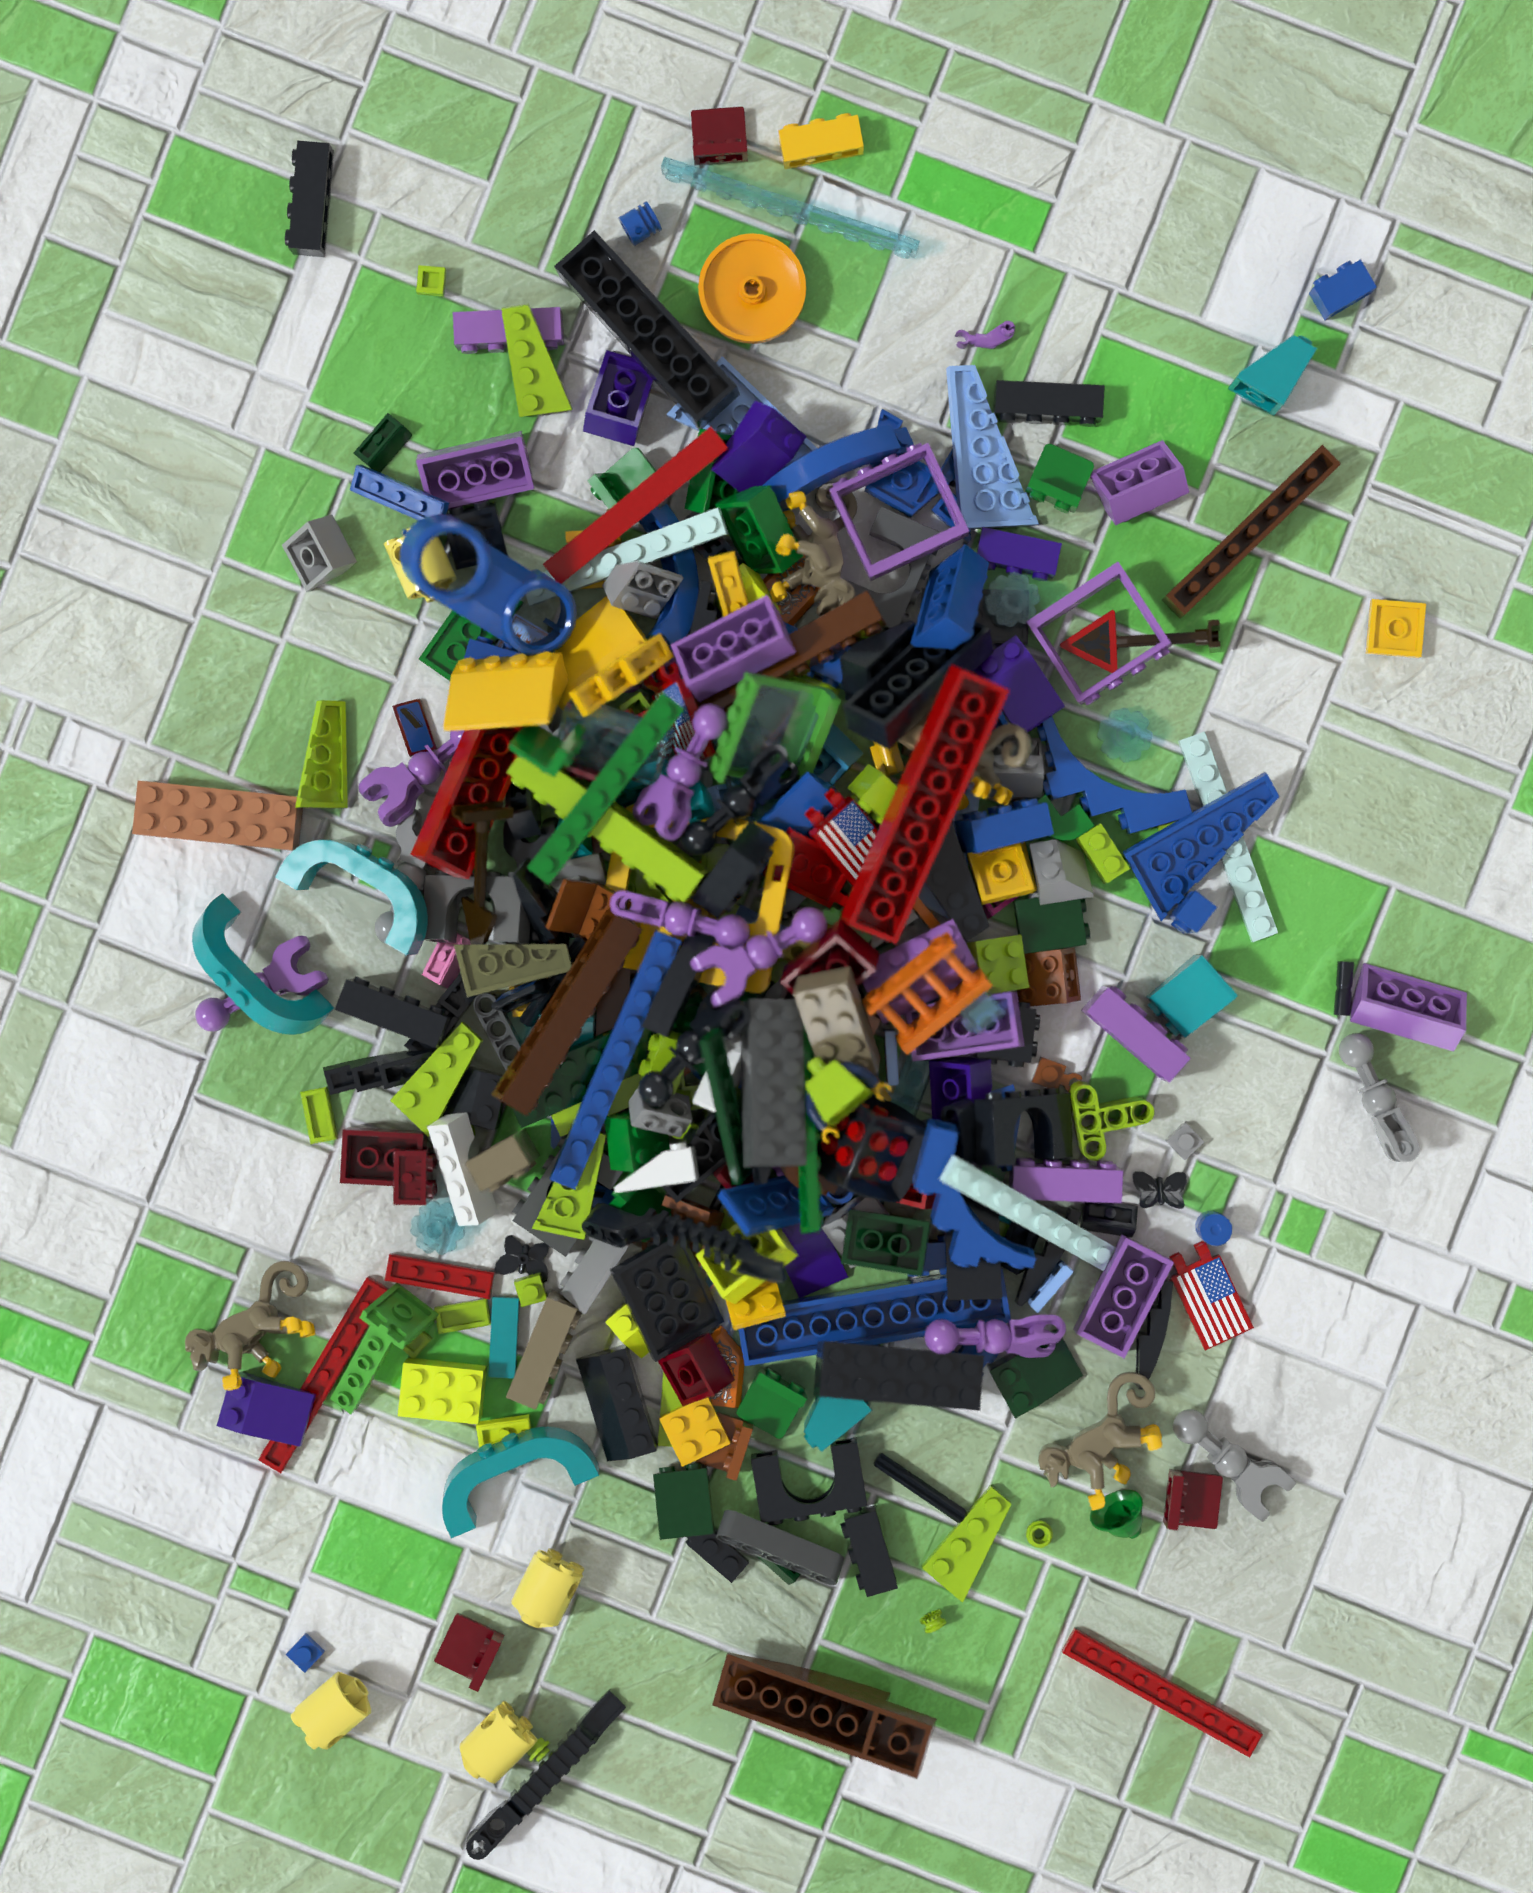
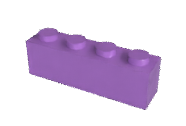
M531 308L547 350H555L558 346L564 345L563 313L561 308ZM501 310L453 312L454 345L458 351L461 350V353L475 354L479 349H488V352L500 353L504 352V348H508Z

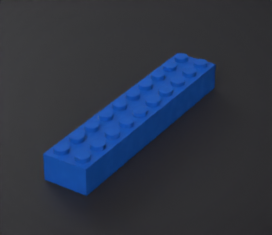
M1001 1267L1002 1299L947 1301V1275H935L782 1301L786 1317L739 1329L744 1365L751 1366L817 1355L818 1341L877 1345L924 1337L929 1324L939 1319L952 1322L957 1329H973L979 1320H983L985 1323L997 1319L1008 1323L1011 1320L1003 1269Z

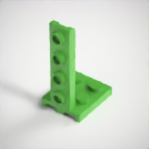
M399 1283L394 1284L363 1310L360 1319L370 1327L330 1399L350 1415L354 1413L392 1345L394 1344L403 1350L435 1322L439 1314Z

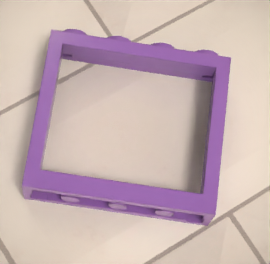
M929 443L912 445L906 449L907 453L898 457L896 454L890 455L882 460L881 465L872 468L871 465L864 467L857 472L858 476L849 480L847 477L839 479L840 481L832 484L833 487L829 489L831 498L870 582L969 536V529ZM924 459L955 526L872 564L841 497Z
M1116 562L1027 621L1080 705L1084 702L1086 705L1095 702L1101 697L1099 695L1101 691L1109 688L1110 691L1124 682L1122 680L1123 677L1129 673H1132L1133 676L1140 673L1147 667L1145 665L1146 662L1152 658H1155L1156 661L1170 653L1168 648L1172 646L1119 562ZM1120 579L1160 643L1082 692L1042 628L1109 584Z

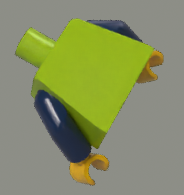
M818 1056L807 1065L814 1077L806 1083L808 1090L805 1095L806 1110L818 1130L823 1131L822 1138L825 1143H830V1139L826 1135L827 1132H834L836 1137L839 1138V1130L835 1125L873 1094L870 1089H874L875 1095L880 1100H885L879 1094L880 1088L886 1087L892 1092L891 1087L886 1082H879V1079L867 1068L849 1061L839 1063L834 1060L826 1065L822 1058Z

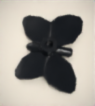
M1134 1172L1132 1174L1136 1189L1142 1193L1139 1198L1141 1208L1152 1207L1157 1202L1160 1205L1166 1202L1171 1207L1184 1208V1201L1180 1195V1192L1184 1190L1186 1185V1174L1184 1172L1173 1173L1166 1178L1164 1184L1162 1177H1157L1155 1182L1153 1177L1145 1172Z
M508 1235L505 1238L504 1244L506 1254L501 1256L496 1262L494 1270L496 1274H510L518 1267V1273L524 1274L526 1267L528 1275L540 1272L543 1283L547 1282L548 1270L543 1260L548 1253L549 1245L543 1242L529 1248L528 1244L522 1246L519 1240L512 1235Z

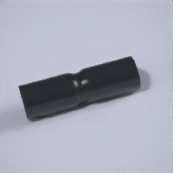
M1338 961L1334 1015L1350 1016L1354 962Z

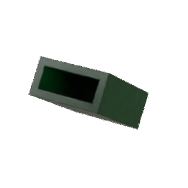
M1038 897L1013 901L1018 935H1022L1024 954L1087 945L1086 939H1090L1089 924L1084 923L1083 912H1087L1085 898L1040 905Z
M701 1463L685 1465L686 1470L675 1471V1466L659 1468L658 1474H653L660 1540L715 1533L708 1468H702Z

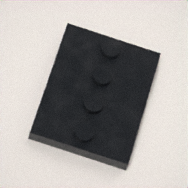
M665 1237L659 1246L653 1244L610 1269L643 1341L655 1362L724 1322L690 1246L687 1249L681 1248L680 1238L672 1247L667 1245V1237Z

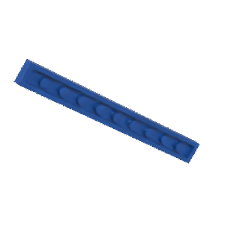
M655 929L549 1177L551 1181L576 1189L645 1028L642 1026L680 947L682 942L680 939Z

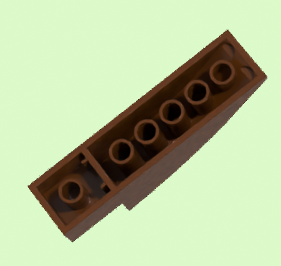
M729 1652L725 1659L712 1704L715 1707L915 1779L919 1777L922 1771L937 1718L889 1702V1692L807 1668Z

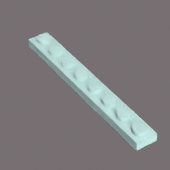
M715 508L604 549L564 581L562 585L569 592H573L606 580L616 565L635 561L649 564L726 536L728 531L721 509ZM548 571L543 572L554 579ZM535 589L526 594L529 606H535L559 597L547 589Z
M1205 731L1178 741L1201 806L1203 807L1226 794L1227 791ZM1242 836L1226 850L1227 853L1221 858L1250 940L1255 942L1277 934L1278 931Z
M953 1155L939 1179L1102 1271L1105 1270L1116 1249L1113 1245Z

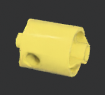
M404 535L401 538H394L385 542L384 546L407 598L412 600L424 597L427 603L436 601L414 586L402 569L400 549ZM439 536L434 537L424 549L421 561L422 570L426 579L433 586L442 590H448L450 584L455 582L457 577Z
M550 1548L547 1552L538 1550L534 1553L511 1600L512 1605L518 1610L521 1620L536 1628L553 1627L560 1624L583 1577L584 1568L581 1565L562 1560L563 1555Z
M338 1671L295 1707V1711L291 1714V1719L306 1734L305 1740L312 1749L315 1750L320 1747L328 1750L371 1714V1707L367 1696L368 1690L358 1678Z
M506 1701L497 1705L459 1744L463 1765L467 1772L476 1779L480 1777L491 1783H497L537 1742V1738L530 1731L533 1728L530 1721L524 1716L518 1718L514 1714V1709Z

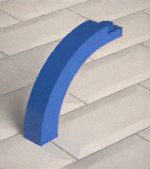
M891 424L863 430L835 440L806 454L779 471L762 486L770 485L776 494L782 512L790 510L786 504V498H790L789 493L802 491L806 496L816 488L844 473L882 461L893 454H896L897 457L907 453L906 449L914 445L906 427L892 429Z
M666 503L660 508L656 506L638 522L648 534L675 524L679 520ZM692 548L660 559L663 570L682 575L683 580L662 609L655 626L645 638L648 640L660 633L671 652H673L671 644L685 638L690 631L698 599L699 579Z

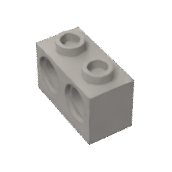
M637 1088L628 1101L631 1126L681 1137L692 1122L690 1100L687 1095L675 1093L672 1094L670 1100L665 1104L652 1106L642 1100Z

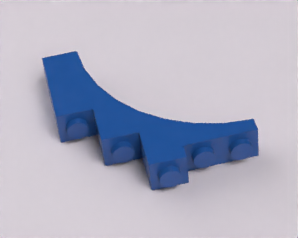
M1052 716L1042 722L1040 726H1037L1039 739L1041 742L1045 741L1048 750L1044 752L1048 768H1053V772L1044 775L1045 780H1043L1042 787L1044 795L1050 796L1051 801L1082 792L1083 797L1079 798L1080 805L1085 813L1088 812L1089 818L1120 809L1121 814L1118 815V821L1121 829H1126L1127 834L1176 821L1192 813L1186 790L1170 793H1141L1122 789L1102 780L1076 759L1059 735Z
M929 1118L912 1181L914 1188L918 1192L926 1195L936 1193L930 1215L932 1224L943 1231L954 1229L948 1251L951 1261L961 1267H969L970 1265L978 1267L979 1259L983 1257L987 1262L998 1263L1002 1261L1009 1263L1010 1266L1017 1269L1033 1268L1036 1257L1032 1248L1013 1243L995 1233L976 1216L959 1190L939 1180L952 1155L955 1156L958 1131L955 1124Z

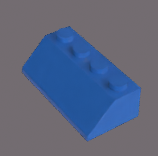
M966 544L930 571L911 640L913 646L954 649L962 642H968L973 636L974 622L979 614L977 611L979 602L983 597V586L988 578L986 574L989 562Z
M807 772L757 823L777 828L784 832L790 827L813 839L809 832L814 826L804 813L812 806L825 818L834 810V807L824 797V794L831 788L835 792L839 791L830 783ZM769 860L766 862L765 866L759 872L761 875H763L762 872L764 871Z

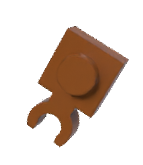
M1040 1056L1031 1082L1047 1088H1059L1061 1084L1069 1092V1081L1073 1078L1082 1080V1076L1077 1073L1064 1074L1067 1066Z

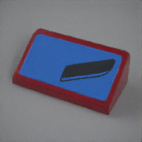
M420 698L392 706L410 757L419 752H428L425 748L426 745L432 751L437 749Z

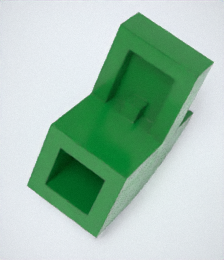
M1046 795L1037 800V802H1047L1054 832L1053 835L1048 837L1053 840L1070 841L1080 837L1095 826L1079 804L1061 816Z

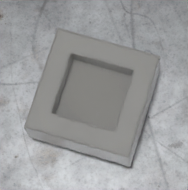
M1185 1122L1165 1140L1183 1160H1186L1204 1143Z

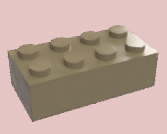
M851 966L798 976L794 996L815 1057L820 1056L826 1065L834 1060L839 1063L849 1061L864 1066L877 1076L881 1057Z
M523 1128L467 1161L465 1165L480 1191L482 1192L488 1188L491 1193L505 1185L511 1178L516 1179L527 1173L537 1164L535 1160L540 1154L526 1129Z
M551 1290L547 1296L506 1395V1398L535 1410L539 1403L545 1404L553 1386L548 1382L550 1378L555 1379L563 1360L559 1359L560 1353L565 1355L573 1335L569 1334L571 1328L575 1330L582 1316V1312L559 1292Z

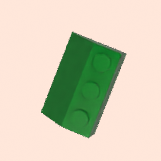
M700 428L698 436H700L707 429ZM715 431L725 444L728 443L733 435ZM717 458L690 479L684 509L702 514L715 509V504L718 501L739 493L711 470Z
M770 485L753 486L715 504L716 508L721 509L726 528L739 555L746 565L757 573H783L803 557V554L796 553L794 549L791 550L789 555H781L776 551L778 542L785 534L791 535L795 542L798 541L794 537L788 524V519L783 514L776 494Z

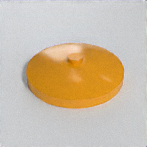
M763 234L738 235L721 243L706 259L699 277L700 304L710 324L725 337L741 343H764L784 334L800 316L806 298L805 274L796 255L781 241Z

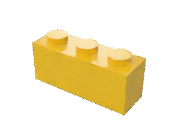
M844 113L836 116V119L825 121L823 118L811 120L807 125L799 126L797 123H792L778 130L784 170L863 155L864 145L858 115L851 116L850 113Z

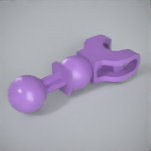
M707 704L697 709L692 720L696 733L686 752L676 747L675 751L680 754L674 756L668 762V777L661 774L656 783L642 790L634 805L632 814L635 820L644 825L656 823L657 832L667 840L677 839L690 820V799L694 792L688 789V787L693 786L700 779V764L705 767L707 766V763L699 759L709 740L719 738L723 731H726L728 724L727 716L719 706ZM650 807L647 814L644 815L646 808ZM673 821V826L668 830L669 825Z
M464 730L450 731V740L434 752L426 745L425 748L428 752L414 754L409 760L407 767L403 762L392 768L380 767L372 771L359 783L360 794L369 801H376L388 795V798L378 809L379 818L385 826H396L408 818L416 807L418 796L425 791L421 785L434 783L439 778L441 769L446 774L447 769L443 763L454 756Z
M627 891L616 892L610 900V907L614 914L665 927L673 935L683 936L687 934L695 936L696 931L715 936L720 946L732 950L744 946L749 938L750 932L747 922L737 915H727L720 920L701 916L700 909L693 908L690 904L683 901L670 903ZM629 900H631L632 907L630 908V910H628L627 903L629 902Z
M804 908L795 914L792 926L772 936L770 931L766 932L767 935L754 936L747 941L744 948L740 946L734 950L722 946H713L693 958L690 965L697 972H702L712 967L720 968L725 972V985L715 992L711 998L714 1007H722L729 1001L736 1000L743 995L747 980L756 973L755 969L764 970L770 968L776 963L778 956L782 958L781 950L799 940L806 943L820 940L827 930V921L824 914L818 909Z
M297 936L277 946L270 965L262 969L263 972L254 973L273 993L280 996L287 992L307 996L315 989L318 990L325 986L329 981L326 973L315 970L304 975L298 972V959L310 949V942L307 936ZM214 997L207 998L197 1006L195 1017L201 1028L206 1031L215 1032L223 1029L230 1020V1014L241 1008L230 997L224 1000Z
M1033 1315L1019 1320H1010L1008 1324L997 1319L985 1323L983 1320H979L975 1329H957L952 1322L939 1319L929 1324L924 1338L927 1347L938 1354H948L957 1345H976L977 1353H981L983 1349L992 1354H998L1006 1350L1007 1353H1016L1022 1357L1038 1358L1051 1355L1056 1347V1343L1065 1335L1066 1326L1063 1319L1056 1315ZM1047 1324H1052L1057 1327L1058 1332L1053 1334L1044 1328ZM1044 1344L1048 1345L1047 1348H1041L1040 1346Z

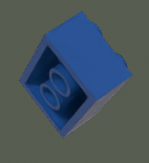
M1037 798L1013 801L1011 805L992 806L987 808L988 813L986 811L962 814L963 819L955 821L961 850L967 853H980L1054 834L1047 802H1037Z

